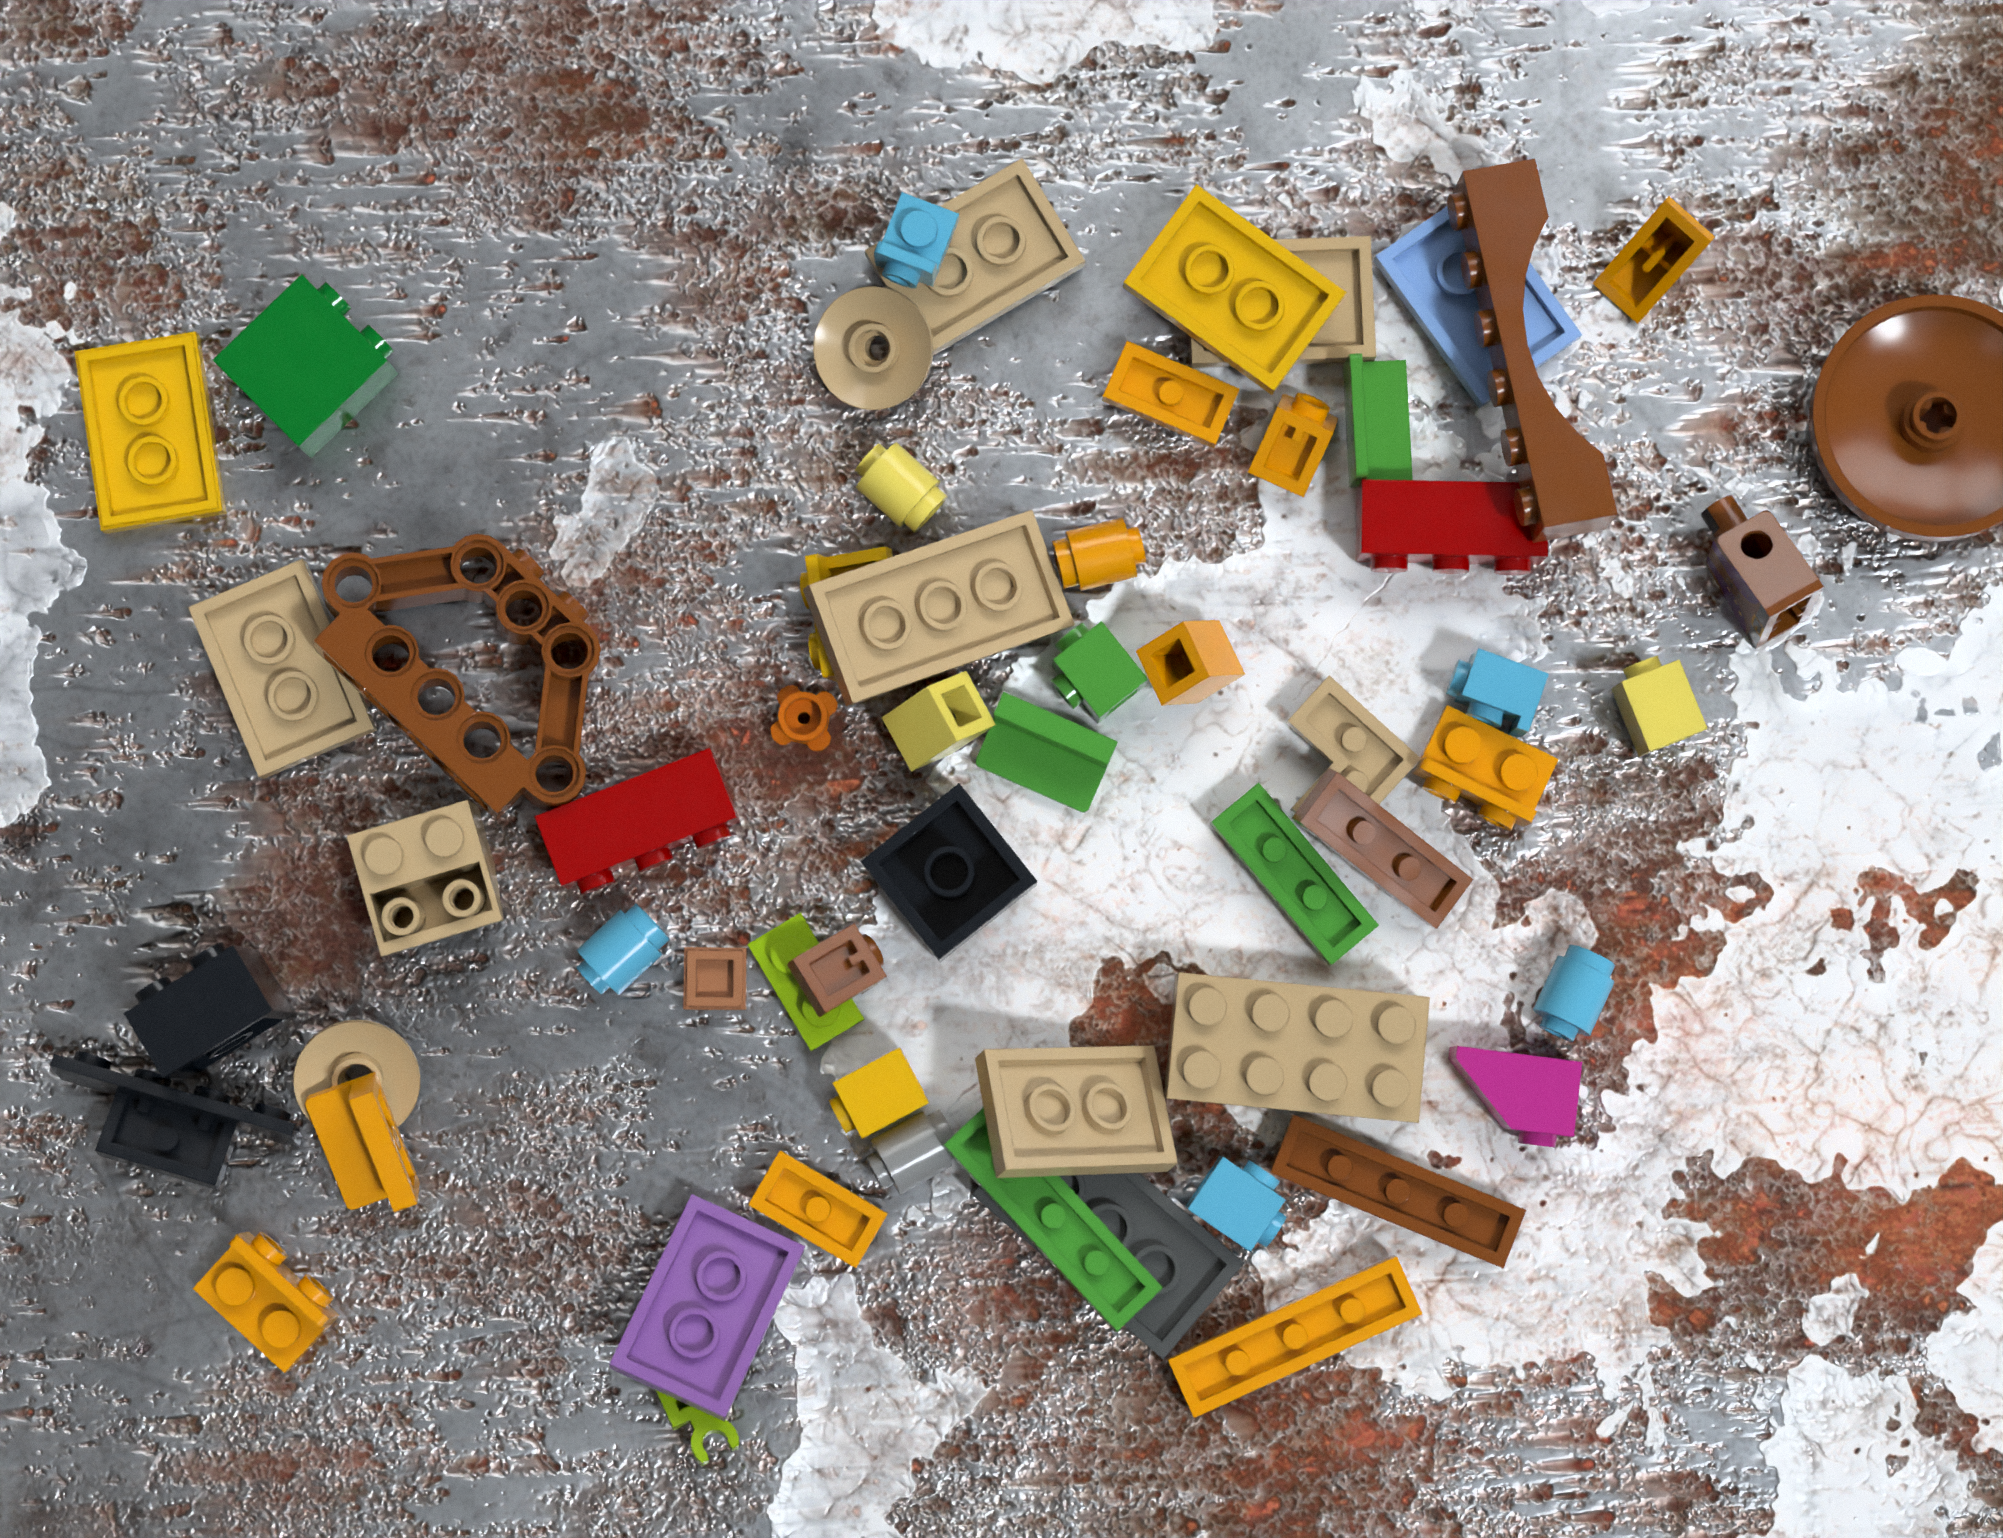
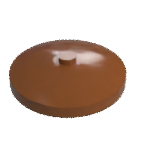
M1941 294L1912 296L1885 304L1870 312L1848 329L1831 349L1818 372L1811 394L1809 406L1810 439L1815 458L1827 483L1838 498L1860 518L1890 534L1907 539L1932 542L1953 541L1972 537L1986 532L2003 522L2002 312L1984 303L1965 297Z

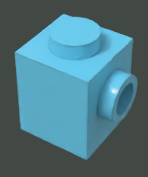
M1222 1156L1217 1158L1185 1206L1186 1209L1249 1252L1252 1251L1257 1242L1266 1248L1287 1218V1216L1279 1212L1285 1199L1274 1192L1280 1182L1278 1179L1250 1160L1242 1170Z

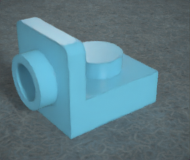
M901 192L883 241H878L874 251L876 266L884 268L882 275L886 279L908 288H916L918 282L933 287L958 225L959 214Z

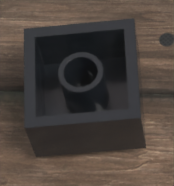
M960 783L861 860L863 867L939 962H942L1025 896L1038 883Z
M222 942L207 948L193 957L189 963L194 970L181 978L171 982L170 978L165 976L141 989L135 994L139 1004L124 1012L125 1017L160 1075L166 1079H192L296 1014L295 1009L259 950L236 945L226 948Z

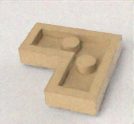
M1330 675L1286 722L1288 726L1331 764L1328 768L1339 772L1378 804L1387 797L1421 759ZM1325 772L1317 779V781L1290 809L1294 814L1305 801V799L1316 786V784L1319 782V780L1322 778V776L1325 774Z

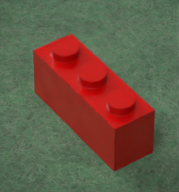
M1362 479L1356 489L1355 562H1371L1372 572L1401 573L1408 571V563L1432 564L1433 573L1464 574L1469 572V564L1494 565L1495 574L1526 575L1531 573V565L1539 566L1548 557V540L1532 543L1529 525H1520L1514 504V492L1516 489H1520L1519 482Z
M710 748L534 816L561 886L568 890L578 886L581 895L597 891L615 883L616 880L612 872L635 863L639 872L661 866L674 859L671 849L694 841L697 849L706 848L724 841L732 836L729 827L741 822L715 754Z

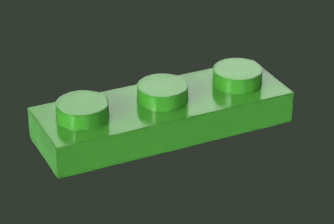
M1259 782L1210 823L1329 966L1333 965L1379 926Z

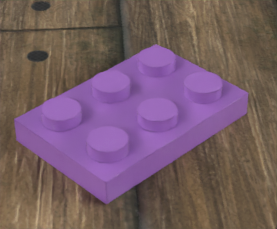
M691 1194L609 1363V1369L725 1421L803 1255L805 1246Z

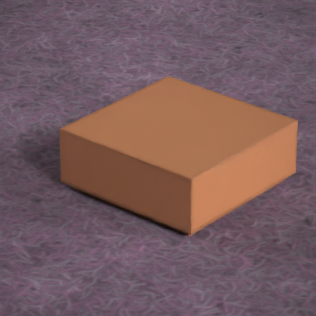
M684 947L683 1010H747L748 948Z

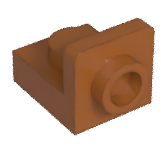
M855 923L793 958L787 964L819 1018L855 996L872 989L887 977L882 969L884 960L877 944L867 934L862 935Z

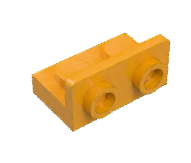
M1447 705L1438 719L1413 774L1425 779L1422 789L1428 793L1454 804L1460 796L1481 806L1478 813L1479 817L1502 829L1512 831L1514 824L1525 827L1532 823L1537 813L1535 808L1559 759Z
M249 1231L237 1233L229 1242L231 1247L193 1287V1290L283 1373L289 1372L340 1316L329 1305L334 1300V1297L325 1286L311 1275L305 1274L300 1279L283 1263L288 1254L267 1234L260 1231L254 1237Z

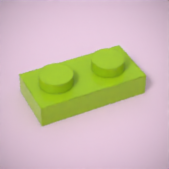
M800 912L747 945L810 1051H814L864 1021L865 1018L853 998L820 1018L813 1009L787 966L793 958L819 944V941Z

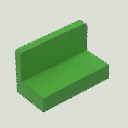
M1362 353L1349 354L1343 366L1349 488L1358 487L1362 479L1413 480L1406 360L1363 362Z
M1003 692L994 712L993 720L996 725L990 728L976 758L977 767L1081 813L1087 812L1118 741Z

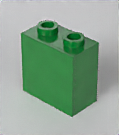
M301 274L233 339L213 361L304 453L312 458L399 373L387 360L394 352L390 345L370 325H367L359 332L344 317L352 308L326 281L316 289Z

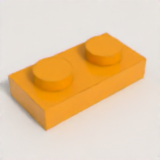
M1126 341L1105 389L1102 401L1214 449L1240 389Z
M782 1150L778 1152L748 1204L854 1268H857L888 1215L886 1211Z

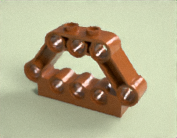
M468 535L451 547L370 558L365 554L355 552L339 555L330 561L323 572L321 584L325 604L335 619L314 639L316 652L494 820L497 821L522 795L533 805L546 811L577 800L582 793L586 776L584 760L579 755L587 685L597 671L601 652L597 635L584 622L589 617L586 609L568 592L563 590L557 596L540 580L544 575V571L525 551L517 548L511 553L501 542L489 535ZM482 557L494 565L496 573L489 581L478 584L465 579L460 569L464 562L470 558ZM353 575L362 576L372 586L368 597L354 603L340 598L336 590L341 580ZM520 599L530 600L540 609L541 616L537 622L530 626H518L511 622L506 615V609L509 604ZM458 600H467L474 603L484 602L495 613L496 626L503 638L513 644L529 645L540 655V665L544 678L534 754L527 760L510 744L509 728L502 718L491 712H476L465 702L463 684L456 675L446 669H430L419 658L417 641L409 631L401 626H385L374 614ZM561 642H574L581 646L585 652L586 660L578 668H561L552 659V649ZM396 644L404 648L409 654V660L406 665L394 672H387L378 668L373 661V657L376 651L383 645ZM438 686L450 691L455 702L449 711L440 715H432L421 708L418 702L419 697L423 691L430 687ZM477 729L489 730L499 739L500 747L490 757H474L464 746V740L467 735ZM550 762L562 764L570 772L571 783L562 791L551 792L545 790L540 786L536 778V772L541 766Z

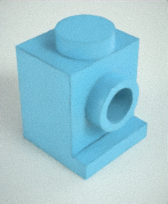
M1478 648L1470 656L1468 662L1460 659L1457 661L1446 694L1456 697L1454 702L1468 706L1467 716L1488 725L1501 727L1503 719L1512 722L1508 734L1520 738L1529 732L1549 674Z

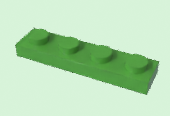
M984 1107L943 1145L945 1150L1114 1332H1118L1163 1288L1060 1176L996 1178Z

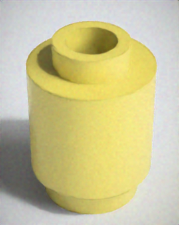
M897 442L888 449H885L880 443L877 444L855 469L862 477L856 489L897 526L901 527L906 524L914 533L929 521L948 497L938 488L940 481Z

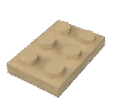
M1023 158L940 206L958 213L959 222L933 287L918 282L916 288H908L886 279L882 275L884 268L878 267L875 264L874 251L877 243L865 250V256L883 286L907 296L924 314L933 337V356L1085 267V259Z
M1371 236L1274 239L1347 292L1344 299L1296 364L1345 363L1348 355L1362 353L1363 362L1374 361L1376 358ZM1190 337L1191 368L1232 367Z
M305 560L295 561L188 607L258 777L265 779L377 731L364 697L315 650L314 639L332 621Z
M1154 1046L984 1049L975 1058L996 1178L1168 1172L1178 1163Z

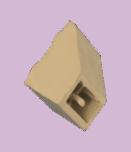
M461 801L347 836L382 957L504 921L494 859L478 805L471 801Z

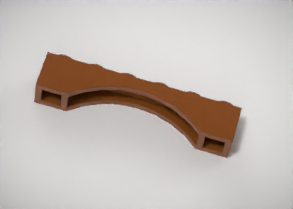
M1534 158L1463 171L1453 190V194L1448 195V215L1452 229L1454 231L1461 230L1466 252L1461 254V272L1466 288L1468 290L1475 289L1480 311H1475L1474 313L1475 334L1480 348L1488 347L1493 370H1489L1487 373L1488 391L1493 406H1502L1507 428L1501 431L1502 453L1508 467L1515 466L1520 489H1516L1514 492V504L1518 521L1521 526L1529 525L1532 543L1605 530L1618 513L1604 454L1584 439L1556 408L1538 377L1527 344L1523 313L1525 278L1535 242L1549 217L1536 160Z

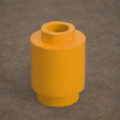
M1123 517L1065 531L1066 538L1052 541L1055 561L1063 589L1078 586L1079 590L1083 591L1137 577L1136 564L1146 562L1144 546L1138 527L1127 529Z

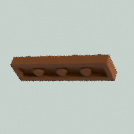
M1294 1114L1290 1117L1269 1173L1500 1268L1505 1266L1526 1210Z

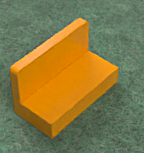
M376 1072L307 1096L305 1102L306 1109L348 1209L355 1210L388 1198L393 1212L418 1204L420 1181Z

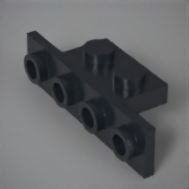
M77 1051L73 1059L54 1054L50 1067L61 1080L115 1095L95 1149L96 1153L101 1157L219 1190L239 1132L298 1149L300 1147L303 1136L297 1125L289 1122L292 1115L282 1109L261 1103H256L253 1111L230 1105L232 1098L229 1095L203 1086H196L193 1094L171 1088V1079L162 1078L160 1074L145 1069H136L133 1076L110 1070L112 1066L110 1061L86 1052Z

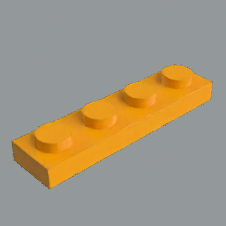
M1393 1255L1170 1356L1167 1360L1191 1414L1195 1418L1423 1313L1397 1256Z

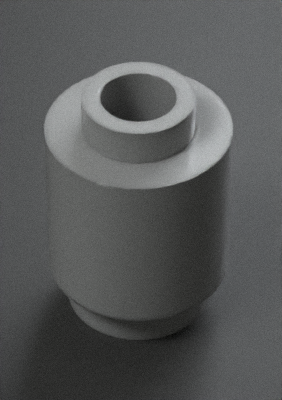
M939 1109L927 1116L922 1111L871 1139L870 1142L875 1152L865 1158L881 1188L884 1190L894 1185L897 1192L901 1195L952 1166L950 1160L953 1157L945 1150L943 1145L954 1135V1132Z

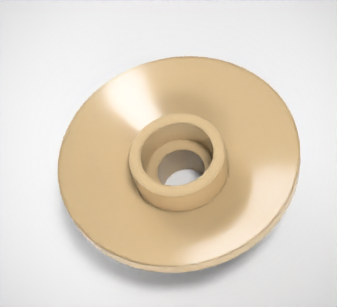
M860 287L838 297L823 313L814 335V361L823 383L833 395L844 403L865 410L887 409L908 400L924 383L933 360V337L924 314L907 296L885 287ZM878 336L884 338L888 344V353L881 360L876 359L871 353V343Z
M367 1020L338 1022L315 1034L302 1049L296 1062L293 1077L295 1097L306 1118L312 1123L305 1106L308 1095L352 1080L347 1075L346 1071L353 1065H363L370 1073L376 1072L393 1117L399 1127L414 1109L420 1091V1068L409 1044L394 1030Z

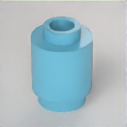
M635 903L626 913L620 909L577 949L584 961L576 968L601 995L609 987L620 995L663 955L659 949L670 938Z
M1570 944L1565 956H1557L1533 1008L1535 1013L1543 1017L1539 1027L1554 1036L1570 1042H1574L1577 1033L1590 1036L1615 983L1610 978L1615 964L1597 953Z

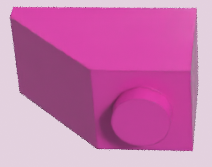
M1452 1046L1449 1048L1448 1060L1502 1129L1519 1131L1518 1143L1555 1148L1557 1136L1574 1137L1582 1062L1462 1046Z

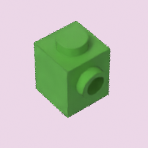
M1102 621L1091 630L1084 623H1081L1054 645L1060 654L1052 662V667L1058 675L1050 680L1072 709L1082 704L1097 724L1147 684L1148 678Z

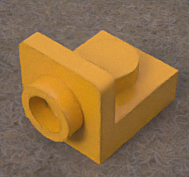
M1297 393L1295 398L1282 394L1248 473L1304 497L1334 433L1338 418L1330 414V407L1316 397L1305 393Z

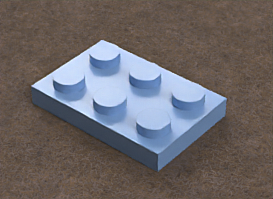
M1446 206L1378 253L1373 262L1480 409L1491 401L1488 391L1487 373L1489 370H1493L1488 347L1480 348L1477 342L1474 328L1475 311H1480L1475 289L1468 290L1466 288L1461 272V254L1466 252L1461 230L1454 231L1452 229L1448 207ZM1529 262L1525 278L1523 313L1527 344L1537 369L1578 341L1582 333Z

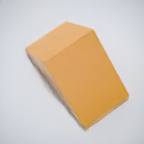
M1668 196L1592 284L1638 324L1714 240L1715 236Z

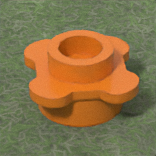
M795 685L783 687L777 695V701L780 704L778 721L771 726V736L774 741L783 746L791 742L806 744L814 752L826 749L831 742V736L827 731L830 716L837 711L835 697L827 691H822L815 695L810 692H801ZM801 713L809 714L810 721L807 724H801L798 721V716Z

